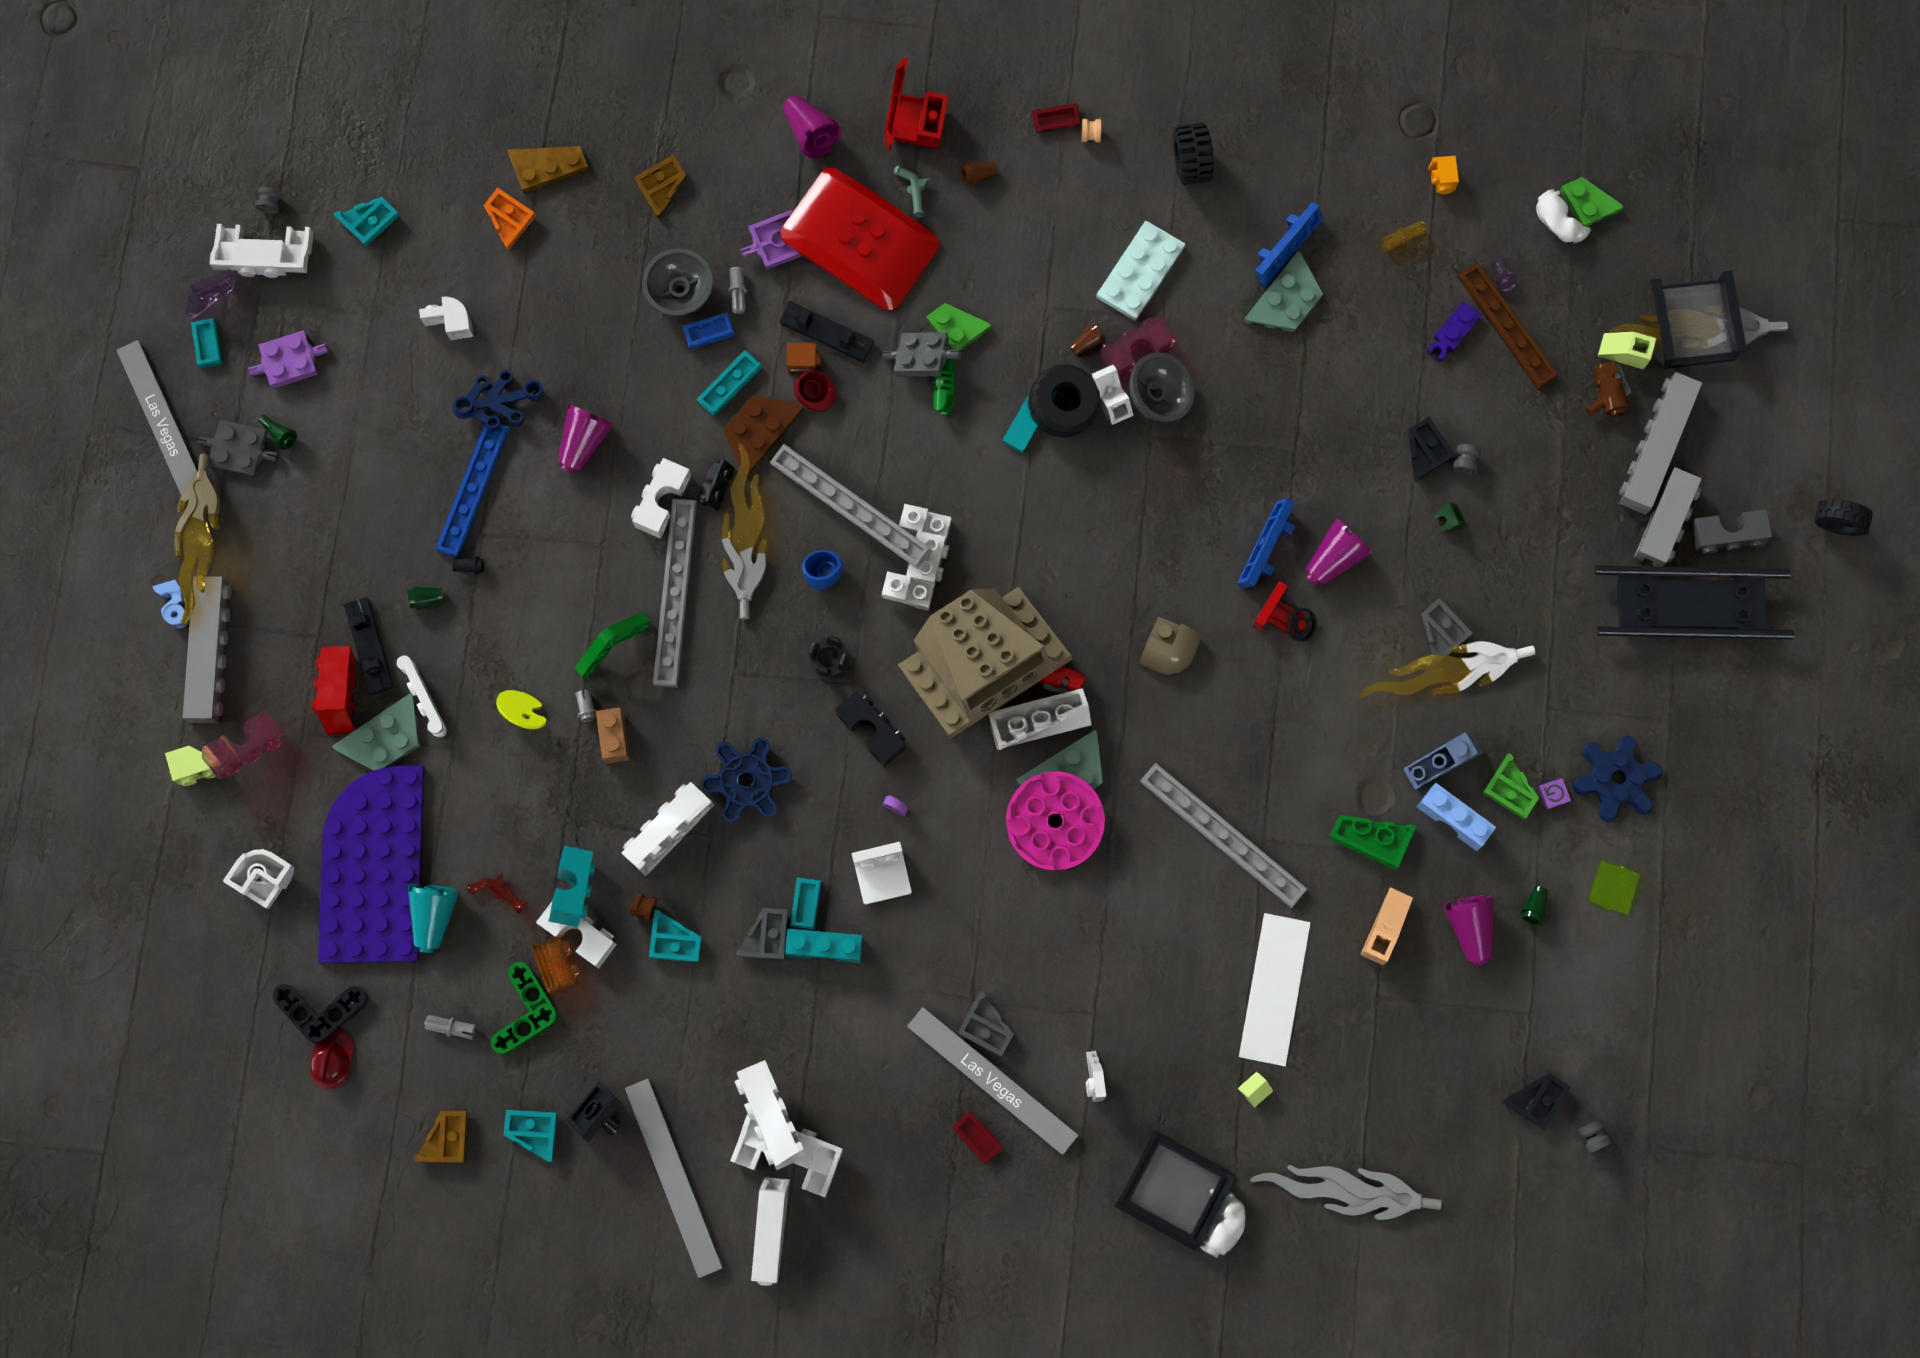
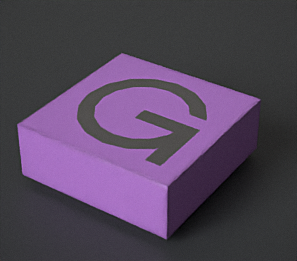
M1562 778L1538 786L1546 810L1571 801Z

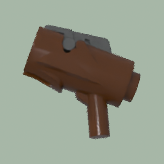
M1617 361L1606 362L1596 366L1593 369L1596 388H1599L1600 393L1597 396L1598 400L1585 408L1586 412L1592 416L1604 408L1605 413L1611 415V417L1624 415L1625 410L1629 408L1626 397L1631 393L1621 366L1617 364Z

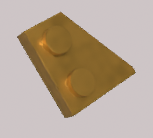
M441 1111L433 1129L428 1133L422 1149L416 1155L415 1162L465 1163L468 1111Z

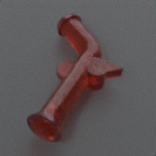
M502 872L496 879L485 878L467 885L469 894H474L486 888L492 889V896L495 899L503 898L516 909L517 914H520L528 904L527 902H522L505 888L506 883L503 880Z

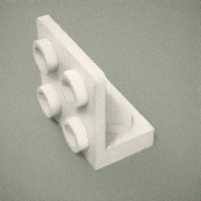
M900 842L852 853L865 905L912 893Z

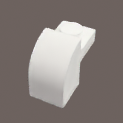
M442 297V306L429 305L424 309H419L420 319L424 326L445 324V331L450 340L474 337L471 318L463 304L451 297Z
M1111 365L1093 373V380L1100 391V406L1110 423L1113 425L1134 416L1129 397L1121 388L1115 366Z

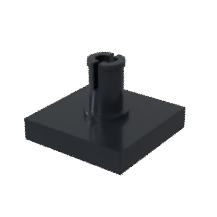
M598 1081L566 1121L588 1142H590L601 1127L608 1134L613 1135L616 1130L609 1123L617 1129L620 1128L621 1122L615 1119L612 1114L622 1102L605 1085Z

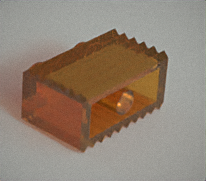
M557 936L531 947L549 995H554L579 985L577 978H580L581 975L576 963L572 964L569 958L572 950L568 940L563 941L560 936Z

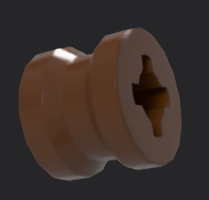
M638 892L632 903L630 915L635 917L640 915L643 916L644 920L650 921L656 909L658 898L653 896L648 898L645 897L644 893Z

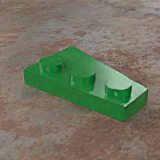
M1339 815L1329 839L1397 870L1417 825L1408 824L1405 826L1395 824V822L1385 821L1383 823L1370 821L1367 818Z

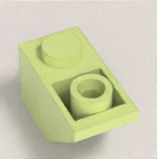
M1636 332L1604 333L1598 357L1644 369L1651 360L1656 338Z
M191 746L165 753L172 780L182 786L193 785L197 782V779L204 777L207 779L215 778L220 775V772L227 770L225 764Z

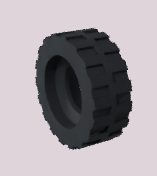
M1825 499L1818 503L1814 523L1819 528L1832 533L1862 536L1869 533L1873 512L1868 507L1852 501Z

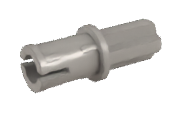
M733 267L729 269L730 288L728 289L732 298V312L734 314H743L745 312V293L747 292L744 284V269Z
M428 1015L425 1020V1029L445 1033L447 1037L454 1035L473 1040L476 1024L456 1021L454 1017L447 1019Z

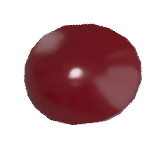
M815 370L803 372L795 379L793 385L794 394L797 400L807 409L822 412L834 404L836 389L831 380L822 372Z

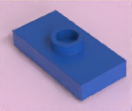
M727 312L682 326L690 350L735 336Z

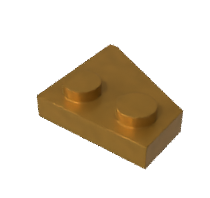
M673 155L634 177L636 184L657 218L661 216L685 180L686 174Z

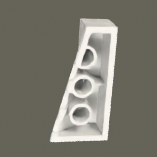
M691 782L687 786L683 784L675 792L676 797L670 803L666 802L659 808V815L653 821L651 819L648 820L641 827L640 830L642 832L636 838L632 837L623 846V849H625L622 852L624 857L645 877L714 806L712 801Z
M764 1060L738 1071V1080L734 1082L739 1094L745 1093L748 1103L744 1104L749 1118L755 1117L758 1126L754 1127L759 1142L764 1140L767 1146L764 1154L769 1166L774 1164L776 1170L804 1159L803 1146L801 1142H798L796 1130L793 1123L788 1119L786 1107L782 1098L778 1095L777 1086L766 1061Z

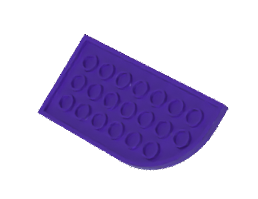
M423 765L390 766L371 771L347 786L333 803L325 821L322 838L318 963L419 962V947L414 946L408 886L410 884H421L425 771Z

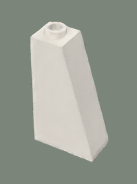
M765 1177L759 1190L751 1281H757L759 1285H772V1283H777L779 1278L790 1179Z

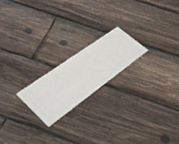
M1264 913L1239 1057L1286 1066L1311 922Z

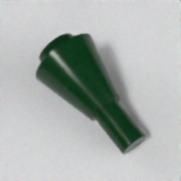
M262 415L259 418V422L268 429L279 449L285 450L295 445L297 438L295 430L273 422L266 415Z

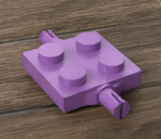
M792 210L748 226L753 238V244L740 249L743 258L757 253L762 259L766 270L802 257L801 254L786 245L780 237L782 226L793 213Z
M303 330L259 344L262 356L261 364L248 367L251 377L265 373L268 377L269 385L274 389L318 375L315 366V356L329 353L326 343L312 347Z

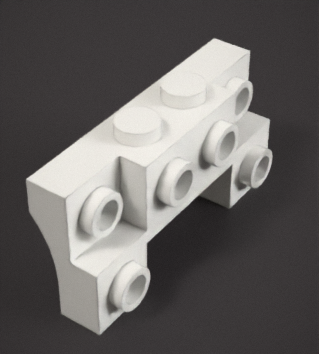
M217 224L214 247L210 255V266L213 270H237L239 274L245 277L264 275L270 278H276L278 275L286 276V272L307 273L308 255H311L313 231L310 227H305V231H294L292 227H287L284 243L283 240L243 239L244 229L241 225H236L235 229L224 228L222 224Z
M904 504L899 526L909 533L917 534L916 538L929 546L933 551L919 569L909 564L906 576L887 571L882 598L929 611L936 581L941 582L944 568L940 567L942 559H947L949 545H946L952 521L951 517L928 512L926 508Z
M747 1114L730 1160L752 1170H756L762 1152L767 1150L764 1140L759 1142L754 1127L758 1126L755 1117L749 1118ZM803 1128L801 1132L796 1131L798 1142H801L805 1158L794 1162V1164L808 1169L801 1189L826 1198L843 1149L816 1139L817 1133Z

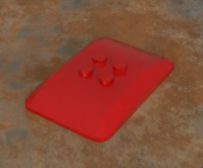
M827 168L821 172L780 231V237L786 245L885 311H893L899 307L939 248V240L933 233L864 185L835 168Z

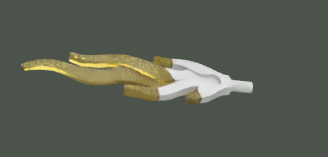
M1486 641L1452 646L1450 650L1453 652H1477V655L1470 658H1458L1439 654L1423 656L1402 668L1387 670L1388 674L1396 676L1406 675L1421 669L1425 670L1419 676L1406 681H1378L1367 686L1359 694V697L1363 698L1376 691L1410 695L1424 687L1441 682L1453 684L1451 686L1435 688L1431 691L1432 694H1452L1466 689L1484 673L1486 675L1478 684L1485 686L1498 679L1512 664L1518 662L1517 659L1535 655V648L1532 645L1515 650L1514 648H1505Z

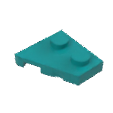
M383 197L371 200L367 204L355 205L352 210L343 213L337 211L333 214L365 247L400 216Z
M654 910L649 958L699 963L702 937L666 916L661 911Z
M506 1110L504 1136L540 1156L547 1162H553L558 1113Z

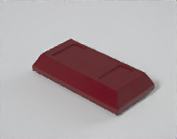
M1077 103L1032 111L1036 133L1081 125Z
M970 1110L951 1127L985 1165L1004 1148Z

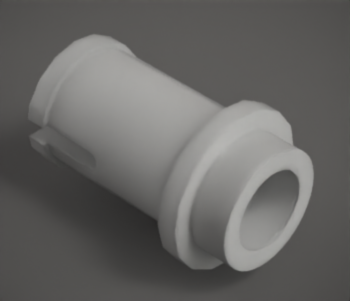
M581 690L575 693L580 711L578 717L581 718L582 722H590L596 719L597 710L593 706L591 691L584 690L583 698Z

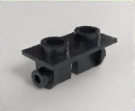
M724 458L722 460L715 459V462L711 463L706 479L712 481V484L704 483L698 496V503L700 505L707 506L709 504L716 511L719 510L725 498V492L733 478L735 469Z

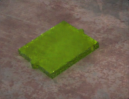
M1601 860L1588 902L1605 907L1607 911L1611 909L1628 915L1640 874L1625 869L1622 865L1616 866Z

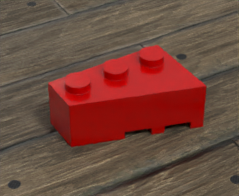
M350 646L321 647L320 657L316 659L319 675L314 681L317 696L312 702L313 712L317 713L327 735L352 733L356 730V725L353 724L351 719V711H356V703L352 702L353 688H356V658Z

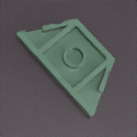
M1299 251L1245 317L1244 322L1246 324H1251L1252 322L1263 324L1268 328H1281L1284 331L1295 332L1322 298L1323 293Z
M411 693L334 744L332 746L333 749L368 767L372 771L392 766L420 747L414 696Z
M1096 730L1017 778L1016 782L1021 786L1025 781L1038 774L1058 771L1073 774L1086 781L1093 789L1103 784Z

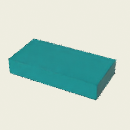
M210 318L191 322L197 366L205 368L223 364L216 319Z
M797 877L790 927L815 930L822 885L821 880Z

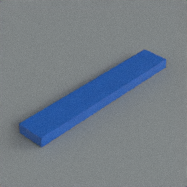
M491 422L489 425L495 426L497 423ZM501 424L497 432H490L486 425H484L435 548L437 552L452 557H460L509 434L510 428Z

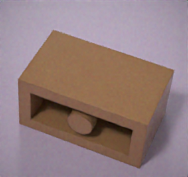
M620 707L596 711L603 761L606 764L629 761L630 755L623 711Z

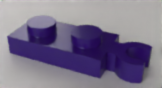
M1463 301L1436 333L1433 339L1438 342L1431 344L1427 353L1430 355L1433 350L1440 351L1437 361H1442L1447 353V349L1453 352L1481 318L1482 314Z

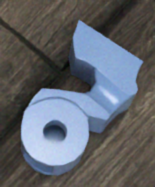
M175 579L152 586L155 592L165 599L172 597L161 609L165 621L175 628L187 626L190 621V614L184 607L188 605L186 597L188 592L183 588L182 584Z

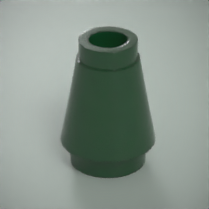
M413 587V589L407 590L410 609L416 608V610L439 602H444L442 588Z
M1540 886L1533 888L1521 910L1523 914L1522 920L1533 925H1540L1542 920H1545L1548 897L1547 889Z

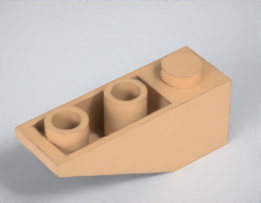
M1391 887L1389 888L1360 955L1381 965L1388 962L1413 897Z

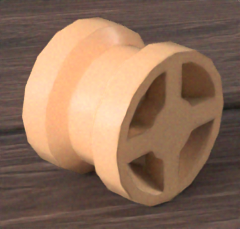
M1082 119V142L1094 140L1100 143L1101 119H1096L1095 121Z

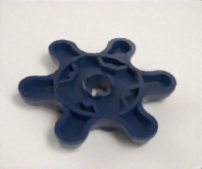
M1628 735L1622 736L1618 740L1617 748L1612 753L1603 752L1595 743L1586 744L1582 749V754L1591 763L1592 771L1588 776L1578 777L1573 782V789L1577 794L1594 793L1601 799L1599 816L1605 822L1615 820L1618 809L1623 804L1633 806L1639 814L1650 813L1653 809V803L1644 794L1643 786L1647 781L1657 780L1662 775V768L1658 763L1640 764L1635 760L1633 754L1636 742L1633 737ZM1614 772L1624 774L1623 784H1617L1613 781L1612 775Z
M760 737L755 739L750 751L744 754L736 752L728 742H722L716 747V755L723 764L722 770L717 775L705 776L701 780V788L706 793L720 792L725 795L727 803L723 808L722 816L727 822L737 821L742 810L747 806L756 807L760 814L766 818L773 817L777 812V805L771 799L770 791L775 785L787 784L792 778V773L786 766L774 768L767 764L766 756L770 750V743L766 738ZM745 774L753 776L754 780L751 786L745 787L740 784V778Z

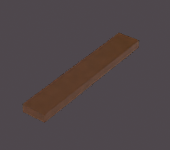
M1479 263L1461 272L1457 278L1537 390L1559 376Z

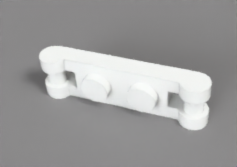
M408 656L399 657L397 666L408 676L410 682L407 683L411 694L413 696L417 695L420 700L417 706L422 716H427L429 719L428 730L437 738L444 737L447 733L446 726L415 663Z

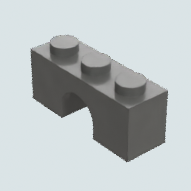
M1767 509L1743 512L1736 519L1737 532L1726 531L1721 525L1719 516L1694 519L1689 525L1694 553L1703 552L1704 555L1718 552L1719 549H1726L1728 552L1740 550L1742 546H1750L1752 549L1765 546V543L1772 538Z

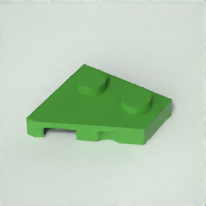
M1583 177L1560 188L1576 220L1582 223L1583 226H1590L1623 209L1621 203Z
M946 303L926 316V320L936 332H947L950 350L964 349L991 329V325L988 322Z
M1508 753L1486 786L1483 794L1525 820L1539 797L1534 789L1529 786L1524 773L1518 769L1513 761V756Z

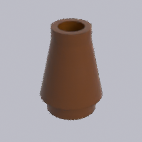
M995 162L966 163L965 166L961 167L963 181L966 185L971 184L973 186L991 176L997 175Z
M1092 324L1090 327L1087 325L1070 345V348L1079 357L1081 354L1101 345V341L1105 339V336L1095 324Z

